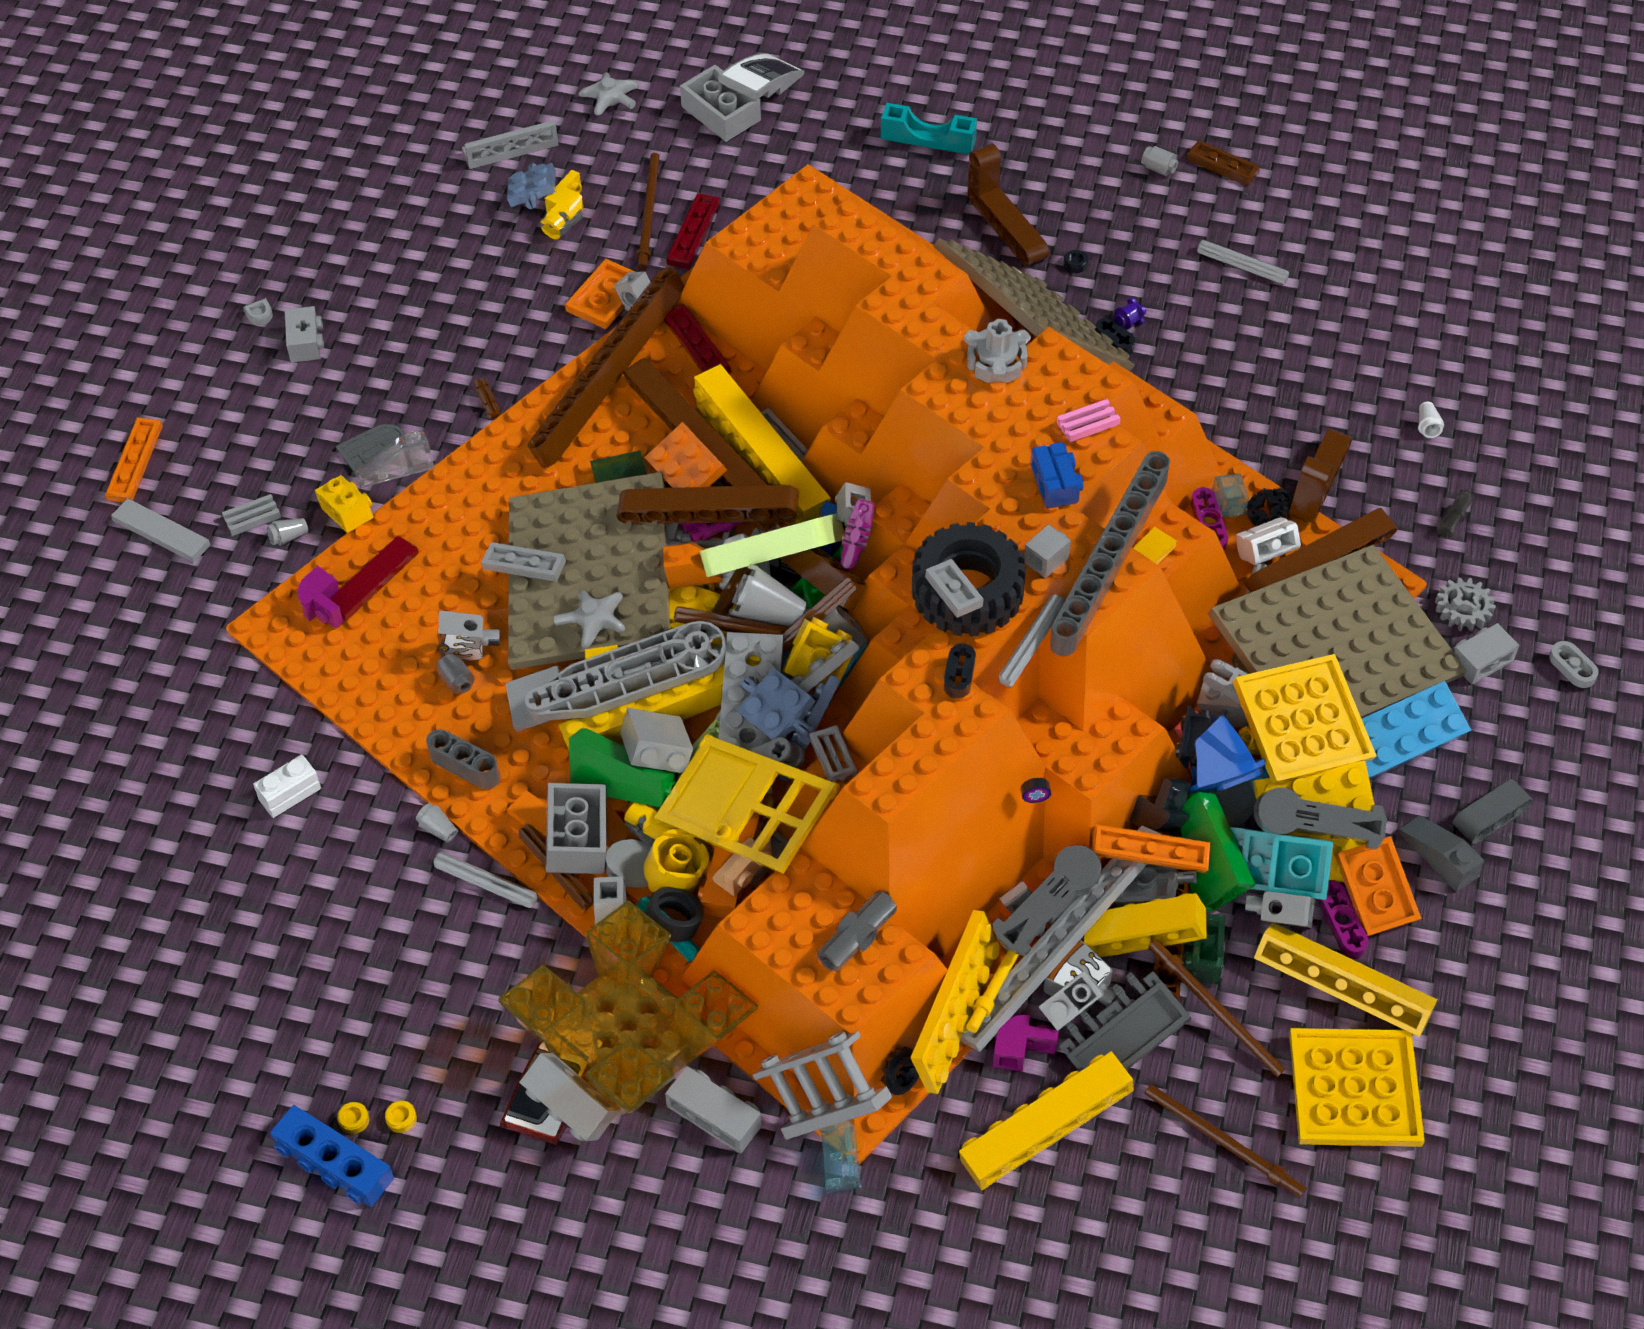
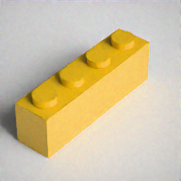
M1194 893L1108 909L1086 932L1084 943L1101 958L1149 949L1148 946L1155 939L1163 946L1207 939L1206 907L1198 895Z

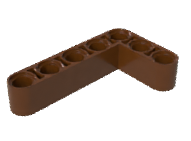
M991 143L971 151L969 154L968 197L972 205L1009 249L1027 267L1048 258L1049 248L1045 240L999 188L1001 156L996 145Z
M1328 428L1314 458L1308 456L1304 463L1290 507V516L1311 524L1315 523L1348 453L1353 437Z
M776 521L772 531L795 525L796 523ZM822 546L779 557L780 560L825 595L845 577L851 578L855 582L857 590L846 598L840 606L850 610L856 608L866 583L850 570L842 568L841 563L825 552Z

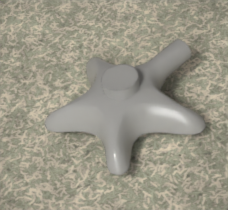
M605 72L599 82L583 88L579 92V96L597 99L594 109L595 115H601L608 106H613L617 103H622L628 108L633 109L636 102L625 94L636 89L638 83L634 80H615L611 78L609 73Z
M580 591L578 593L581 603L579 608L572 612L554 615L555 625L579 624L583 630L581 646L588 648L598 632L603 628H609L621 633L625 631L623 623L613 614L623 595L621 592H616L610 596L596 599L592 598L586 591Z

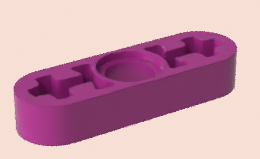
M1197 488L1194 490L1191 499L1194 518L1216 533L1225 551L1228 535L1216 495L1209 488ZM1202 499H1204V501L1207 502L1206 508H1204ZM1211 517L1216 520V523L1206 524L1202 519Z
M1329 880L1327 891L1331 895L1336 894V906L1333 907L1334 901L1330 895H1327L1326 900L1317 899L1341 952L1351 959L1360 958L1366 952L1369 943L1368 937L1344 887L1337 881ZM1345 914L1349 917L1350 923L1346 925L1339 924L1334 916ZM1351 931H1352V933H1351V938H1352L1353 942H1354V943H1360L1358 948H1356L1354 944H1349V941H1350V934H1349V932H1351Z

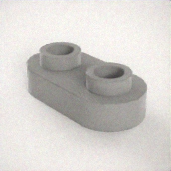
M1568 641L1555 643L1549 655L1551 663L1575 686L1588 688L1594 685L1598 676L1597 666L1573 643Z

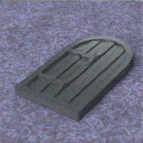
M382 424L335 447L353 473L357 475L400 453L406 445V436L399 426Z

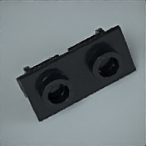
M1190 705L1187 706L1186 715L1182 716L1181 730L1183 733L1181 741L1176 746V757L1186 769L1189 767V762L1191 766L1197 767L1194 744L1196 739L1211 726L1213 719L1210 716L1211 712L1209 710L1201 709L1199 713H1196Z

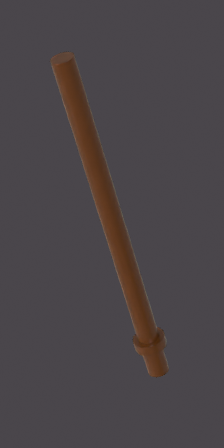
M658 153L650 155L640 248L636 253V258L638 259L637 268L641 271L647 269V263L651 258L649 245L660 158Z

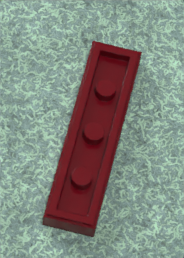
M697 193L666 258L667 265L690 269L720 205V198Z
M684 304L667 314L664 318L665 323L702 373L720 364L728 374L732 372L730 365Z
M397 536L336 592L330 600L339 606L343 620L347 621L419 554L418 548L402 537Z

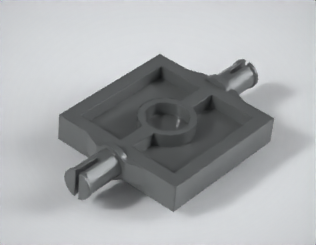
M1147 864L1114 902L1117 908L1127 904H1141L1151 902L1154 899L1173 898L1176 896V890L1180 883L1197 882L1196 871H1179L1176 868Z

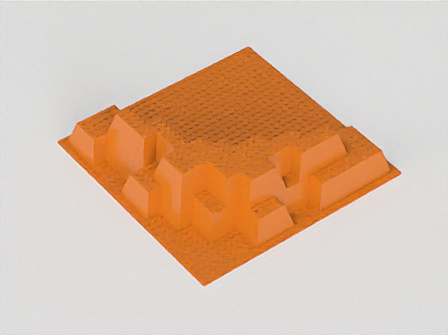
M809 164L705 243L695 266L680 277L685 287L681 293L682 296L671 310L683 304L687 307L730 365L732 372L729 375L760 412L769 408L808 449L802 464L830 496L831 503L837 505L835 497L845 482L871 489V502L875 503L872 528L865 551H861L857 564L852 569H849L866 583V587L854 610L847 609L849 615L860 623L868 639V647L842 686L837 687L815 730L816 732L837 725L858 773L854 778L850 775L844 781H840V779L835 780L840 785L839 791L833 800L830 799L784 874L770 869L754 887L748 884L745 888L742 902L725 918L704 914L695 936L691 938L701 949L691 963L667 940L656 951L647 952L640 949L628 923L627 945L597 946L594 904L587 910L581 909L550 872H546V867L519 838L518 831L524 825L511 817L507 811L526 790L547 804L548 783L570 784L569 751L559 724L572 719L551 720L516 732L513 728L506 683L557 666L561 672L571 664L583 661L585 658L511 670L508 664L509 574L485 570L482 567L481 561L491 542L509 545L510 497L657 473V470L647 461L645 456L664 440L672 430L631 388L623 374L555 464L546 468L541 467L528 448L531 438L615 328L373 513L374 518L346 533L226 626L227 633L423 800L432 805H438L457 829L529 890L536 892L537 897L784 1107L786 1105L770 1075L757 1080L753 1077V1074L762 1067L761 1062L764 1059L775 1054L780 1058L827 1042L831 1036L842 1031L846 1035L859 1031L861 1037L851 1044L849 1049L869 1087H873L874 1090L885 1087L881 1082V1078L884 1075L881 1069L886 1067L888 1063L886 1057H893L894 1050H901L904 1046L911 1049L915 1048L973 910L984 911L991 926L997 918L1005 922L1012 914L999 898L1022 881L1034 892L1053 872L1055 859L1064 848L1080 845L1091 849L1093 827L1095 824L1137 831L1140 827L1131 823L1130 818L1139 795L1158 796L1164 778L1184 779L1189 783L1192 782L1190 762L1188 769H1186L1176 757V746L1181 739L1175 728L1181 722L1182 716L1186 715L1188 705L1194 711L1199 712L1197 701L1205 674L1211 672L1219 676L1210 667L1213 660L1224 661V663L1250 674L1208 613L1215 606L1245 595L1247 588L1244 583L1251 576L1254 564L1240 559L1235 536L1238 533L1248 532L1249 529L1256 527L1247 516V501L1251 499L1253 492L1257 493L1263 488L1283 489L1209 441L1195 413L1114 361L1109 365L1051 327H1048L1036 337L975 284L966 272L956 267L935 249L933 244ZM997 319L1007 320L1013 332L1025 329L1031 338L1025 344L1028 354L1027 367L1021 370V376L1007 383L1000 381L988 383L975 377V370H970L967 367L969 344L964 341V336L968 330L981 332L987 329L989 322H994ZM663 320L628 367L642 358H646L695 409L697 403L693 392L695 388L694 377L702 372ZM977 353V355L975 356L976 362H980V357ZM1018 356L1013 362H1011L1010 366H1013L1016 362L1020 361ZM1108 399L1110 407L1115 409V415L1118 414L1120 417V425L1069 442L1057 424V416ZM1108 417L1099 419V420H1097V421H1094L1093 423L1098 422V421L1103 420V419H1106V418H1108ZM1080 426V427L1071 429L1070 431L1075 430V429H1078V428H1081V427H1083V426ZM1063 442L1067 452H1072L1076 465L1074 471L1075 474H1081L1084 488L1083 491H1080L1079 501L1076 504L1065 506L1061 504L1060 507L1047 509L1030 466L1031 450L1033 447L1044 445L1048 447L1050 444ZM1152 451L1165 453L1170 459L1166 485L1075 652L1069 656H1060L1051 650V627L1014 685L1007 687L1000 684L998 681L1000 672L1050 596L1056 594L1059 597H1063L1064 600L1068 597L1145 456ZM1197 488H1209L1216 495L1228 535L1225 551L1216 533L1194 518L1191 499L1194 490ZM1202 499L1204 508H1206L1207 502H1205L1204 499ZM1265 500L1264 507L1260 508V510H1264L1267 516L1270 517V510L1267 506V500ZM1320 512L1314 524L1292 517L1289 513L1286 517L1288 521L1295 522L1298 526L1300 548L1342 527ZM1211 517L1202 519L1206 524L1216 523V520ZM742 522L737 525L734 536L745 534L751 537L756 527L762 530L765 529L758 522ZM967 522H974L975 526L983 527V524L989 525L993 531L997 532L1000 530L1005 533L1007 540L1012 539L1017 544L1018 550L1022 552L1023 557L1025 544L1048 524L1057 531L1063 532L1071 540L1069 558L1047 578H1044L1024 563L1026 575L1022 604L1019 606L1016 616L1010 618L1009 623L1001 628L996 626V631L988 634L985 631L979 632V636L971 637L968 633H962V636L953 635V631L947 630L944 632L936 628V623L930 624L923 618L924 613L918 612L915 600L912 598L913 561L917 548L922 546V541L929 535L934 537V532L942 527L948 529L951 524L959 523L960 526L967 525ZM1154 527L1177 540L1176 547L1158 565L1133 548ZM724 531L714 534L712 537L723 539ZM397 536L402 537L418 548L419 554L347 621L343 620V623L336 629L329 623H322L317 616L310 622L304 616L298 598V586L301 580L317 566L337 580L340 590ZM1297 548L1275 558L1264 561L1261 564H1266L1268 566L1276 562L1277 560L1299 550L1300 548ZM1379 551L1415 600L1425 590L1426 581ZM961 570L975 589L984 587L993 581L981 572ZM715 589L714 592L721 595L723 589ZM439 611L481 615L483 617V629L499 630V646H483L482 659L463 661L474 675V683L466 693H452L438 675ZM957 644L970 645L976 652L971 689L969 694L962 698H952L944 691V675L949 651ZM713 656L711 662H713L716 659L715 656ZM960 656L958 665L963 666L965 656ZM956 676L954 685L959 686L961 677ZM814 686L807 694L813 697L817 687ZM721 705L682 720L692 745L714 722L716 715L721 710ZM1233 727V728L1235 729V731H1236V732L1238 733V735H1239V730L1242 729V728H1244V727ZM437 729L446 730L492 754L498 763L500 772L499 784L491 789H482L434 764L431 761L426 744L428 734ZM789 733L786 739L790 742L793 735ZM833 734L828 735L842 768H847ZM822 737L818 738L833 772H836ZM810 741L805 750L804 762L797 769L827 780ZM1251 754L1253 759L1260 758V755ZM777 776V781L773 784V793L771 794L774 800V809H777L794 782L793 779H789L787 783ZM1032 778L1046 779L1050 783L1051 796L1039 803L1025 802L1021 795V785ZM804 784L786 814L803 820L821 790ZM606 797V846L609 848L612 844L621 840L634 839L642 841L626 828L625 823L615 812L622 810L626 814L634 802L628 803L625 800ZM770 818L764 819L763 822L767 824ZM780 822L776 831L790 840L796 828ZM1158 832L1162 835L1173 836L1170 832ZM707 850L709 860H712L713 856L711 855L710 851ZM1098 856L1101 870L1112 858ZM574 873L594 896V878L599 877L590 873ZM704 873L697 887L692 892L696 898L700 885L705 886L707 877H705ZM876 891L889 895L897 905V911L878 930L873 943L865 951H858L838 972H831L825 968L817 958V952L836 934L842 919L850 912L856 913ZM627 898V917L631 912L638 910L637 904ZM1113 902L1108 909H1111L1115 905V902ZM1049 923L1045 926L1044 934L1051 927ZM1035 936L1033 938V941L1029 944L1031 948L1041 937ZM1000 943L999 955L996 960H993L989 979L986 984H983L980 996H983L1008 951ZM1018 955L1011 970L1019 963V961L1024 956ZM961 1041L959 1042V1051L957 1056L952 1059L949 1073L973 1048ZM838 1053L828 1055L827 1058L845 1093L855 1097L858 1092ZM815 1060L805 1063L823 1101H827L829 1105L833 1104L835 1099ZM793 1068L782 1071L801 1109L805 1108L806 1112L811 1111L813 1107ZM919 1077L915 1085L908 1092L902 1095L891 1093L892 1098L878 1111L814 1132L850 1163L859 1165L929 1093Z

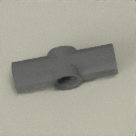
M876 891L856 913L850 912L842 919L836 934L817 952V958L829 971L838 972L858 951H865L873 943L878 930L897 911V905L889 895Z

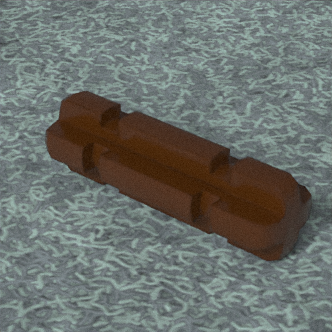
M484 377L475 379L473 382L476 393L479 394L478 397L483 408L486 410L488 418L494 419L501 415L500 408L488 386L487 380Z

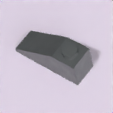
M1422 816L1416 817L1398 830V833L1455 892H1458L1478 878L1485 860L1462 838Z

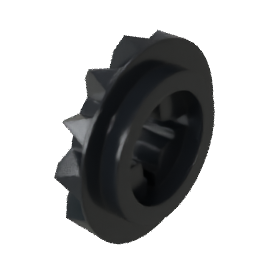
M1263 488L1257 493L1253 492V496L1247 501L1246 512L1251 523L1259 526L1280 517L1286 519L1289 512V504L1284 494L1275 488ZM1265 500L1271 506L1275 505L1270 508V517L1267 516L1264 510H1260V508L1264 507Z
M906 1046L901 1050L895 1049L893 1057H886L888 1063L886 1067L881 1069L884 1072L881 1082L894 1095H902L908 1092L919 1078L911 1060L914 1049Z

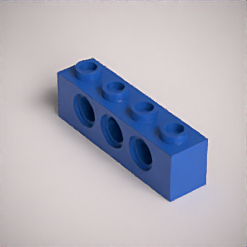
M294 1104L270 1132L275 1143L273 1147L279 1154L286 1158L291 1155L298 1160L297 1163L309 1173L315 1171L322 1176L321 1179L331 1188L336 1189L338 1186L345 1190L346 1196L356 1204L360 1205L363 1202L372 1207L394 1180L390 1165ZM308 1139L312 1140L310 1144L306 1146H300V1144L303 1141ZM329 1155H337L331 1161H324ZM354 1170L361 1171L355 1177H348V1175Z

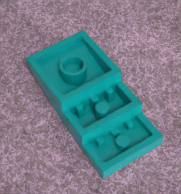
M1230 826L1255 883V886L1250 889L1326 900L1333 841L1289 834L1278 835L1261 830Z

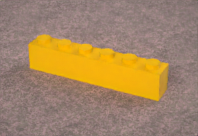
M1274 922L1264 932L1254 959L1419 1037L1426 1027L1438 1000Z
M1112 1051L1105 1056L1102 1054L1098 1055L1090 1061L1088 1067L1080 1072L1074 1071L1063 1080V1083L1056 1088L1050 1087L1044 1090L1038 1096V1099L1030 1105L1023 1104L1013 1112V1116L1004 1122L1000 1120L992 1124L988 1128L987 1133L978 1139L973 1137L966 1141L962 1149L959 1150L961 1162L982 1191L1133 1092V1078Z

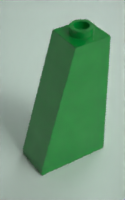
M581 728L569 737L570 784L606 785V797L656 807L662 806L676 784L674 772L631 765L624 746L587 728Z
M1196 791L1187 796V800L1183 805L1182 811L1189 814V818L1181 827L1182 838L1210 842L1208 871L1206 873L1196 872L1197 882L1190 883L1191 894L1196 893L1206 907V913H1214L1254 887L1255 883L1216 795Z

